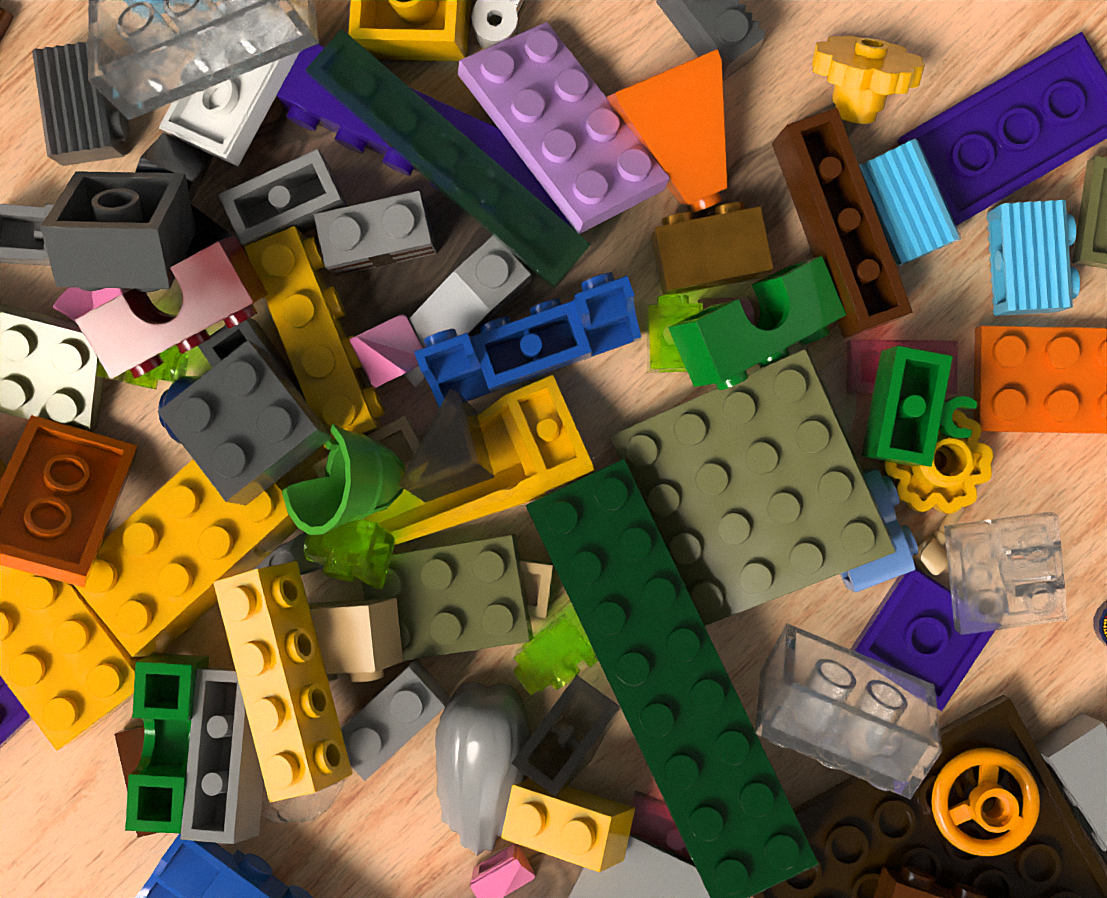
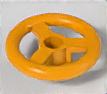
M975 748L962 752L952 758L942 768L933 786L932 811L939 830L955 847L973 855L996 856L1015 849L1031 834L1039 816L1040 795L1033 775L1018 758L999 749ZM980 765L978 786L971 791L968 800L949 808L948 798L954 781L965 770ZM999 767L1012 774L1020 785L1023 795V807L1020 816L1016 798L997 784ZM995 797L994 807L987 812H983L985 800ZM973 819L990 832L1001 833L1007 830L1010 831L994 839L982 840L968 836L957 825Z

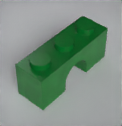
M822 256L790 264L751 284L760 305V317L756 327L748 320L739 299L711 305L668 327L694 387L716 384L718 390L728 389L748 379L746 370L756 364H759L760 368L766 367L788 357L790 353L787 347L799 341L800 345H806L830 334L827 325L846 316V313Z
M154 653L136 661L132 718L143 719L144 744L139 764L128 776L125 831L181 834L196 669L208 668L209 656Z

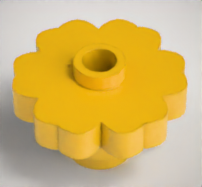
M850 35L842 37L830 36L827 41L816 42L811 63L814 73L828 76L827 81L835 84L832 101L836 104L835 108H838L841 119L859 124L875 122L877 113L885 108L888 95L907 94L909 88L919 87L925 64L922 62L923 58L921 56L907 53V49L903 46L891 44L880 39L860 38Z
M954 410L952 415L953 423L959 428L972 430L971 437L949 438L939 431L935 453H938L941 457V465L938 469L935 467L934 459L932 467L909 466L881 460L880 469L884 476L888 475L891 479H896L894 485L899 501L906 503L913 511L925 512L934 507L943 514L955 513L961 507L969 506L976 501V484H983L991 479L992 467L990 464L993 459V450L988 445L978 442L981 435V426L978 422L967 419L966 415L960 410Z

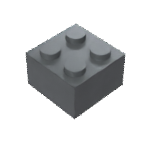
M75 171L41 225L56 287H79L85 291H97L104 288H131L141 292L170 289L175 279L170 267L183 261L196 233L186 173Z
M249 340L157 411L225 502L245 506L333 437L269 353Z

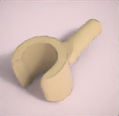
M963 507L955 513L946 514L932 536L917 545L918 554L912 556L914 563L926 575L931 573L938 575L952 562V558L942 548V545L949 539V535L964 513L965 509Z

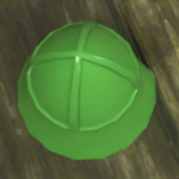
M332 424L330 431L336 439H329L324 444L328 450H331L328 455L325 477L310 479L285 487L282 495L287 512L297 528L309 535H320L341 525L364 519L370 514L386 510L403 492L406 478L403 461L391 449H387L383 444L372 440L370 437L360 432L347 431Z

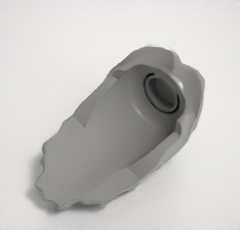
M477 682L463 683L449 699L436 729L437 796L442 810L441 820L449 826L452 832H456L459 835L461 846L470 849L476 856L484 850L492 851L499 836H502L512 785L524 782L527 772V760L531 745V731L527 711L521 697L514 688L502 683L489 687Z

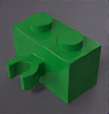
M895 346L881 351L861 454L862 457L909 466L932 467L939 431L949 438L971 437L972 430L957 427L953 423L952 415L958 407L962 409H976L977 401L966 396L952 397L945 400L953 356L903 346Z

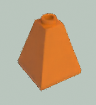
M718 49L606 97L613 110L669 176L670 179L666 187L680 204H690L692 212H697L722 201L719 192L728 187L722 59Z

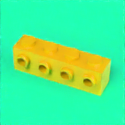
M293 226L244 246L253 268L268 292L265 300L305 400L330 433L332 424L350 432H360L366 436L382 428L379 417L385 415L383 404L376 388L372 385L366 387L359 369L362 365L349 340L354 336L346 337L339 318L346 316L340 297L334 286L326 287L319 270L325 267L322 252L315 238L310 237L307 239Z
M293 561L259 568L213 582L269 802L316 793L353 775L298 562Z

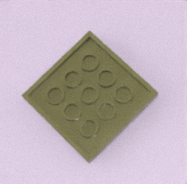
M808 348L748 374V379L724 390L716 388L610 436L620 460L625 459L704 626L888 556L897 550Z

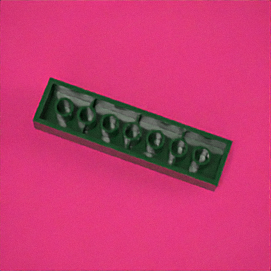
M625 459L527 504L526 508L710 898H750L819 865Z

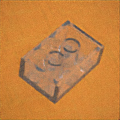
M786 623L760 670L755 734L766 738L770 743L778 747L790 748L816 759L828 768L840 769L866 780L880 790L892 791L911 799L942 752L935 685Z

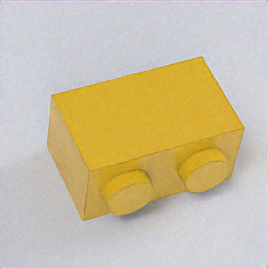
M538 777L512 785L501 838L579 866L602 872L624 861L635 807Z

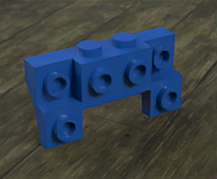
M612 272L595 276L581 283L583 292L574 294L573 301L561 305L560 299L557 298L540 303L529 309L531 316L511 322L509 316L495 319L479 327L481 334L472 337L468 333L457 336L455 329L444 330L424 339L426 348L414 351L439 409L445 410L639 341L642 336L635 311V295L628 276L614 280Z
M181 834L173 841L147 882L135 897L313 898L301 887L296 885L288 887L272 875L273 870L270 865L255 854L247 853L245 855L237 849L232 855L217 843L180 840Z

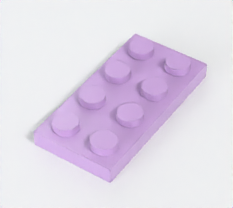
M547 22L460 60L458 76L578 234L665 190L670 179L669 176L613 110L606 96Z

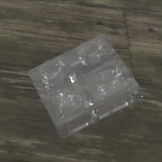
M1042 512L944 526L954 628L958 633L964 635L1068 620L1059 516L1057 514Z

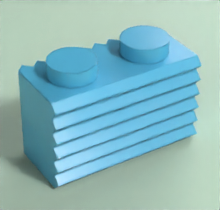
M917 139L910 140L859 165L892 257H894L897 266H903L962 239L922 146Z
M1066 200L1004 203L989 211L986 219L988 221L987 230L990 243L988 250L990 252L989 261L991 263V291L993 294L994 316L1055 313L1072 308L1073 299L1079 294L1080 277L1078 270L1075 267H1070L1069 246H1072L1075 242L1076 222L1072 214H1067Z

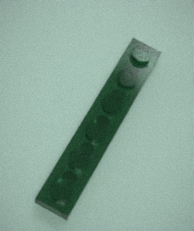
M341 29L305 69L312 80L553 289L561 283L590 250L591 244L344 30Z

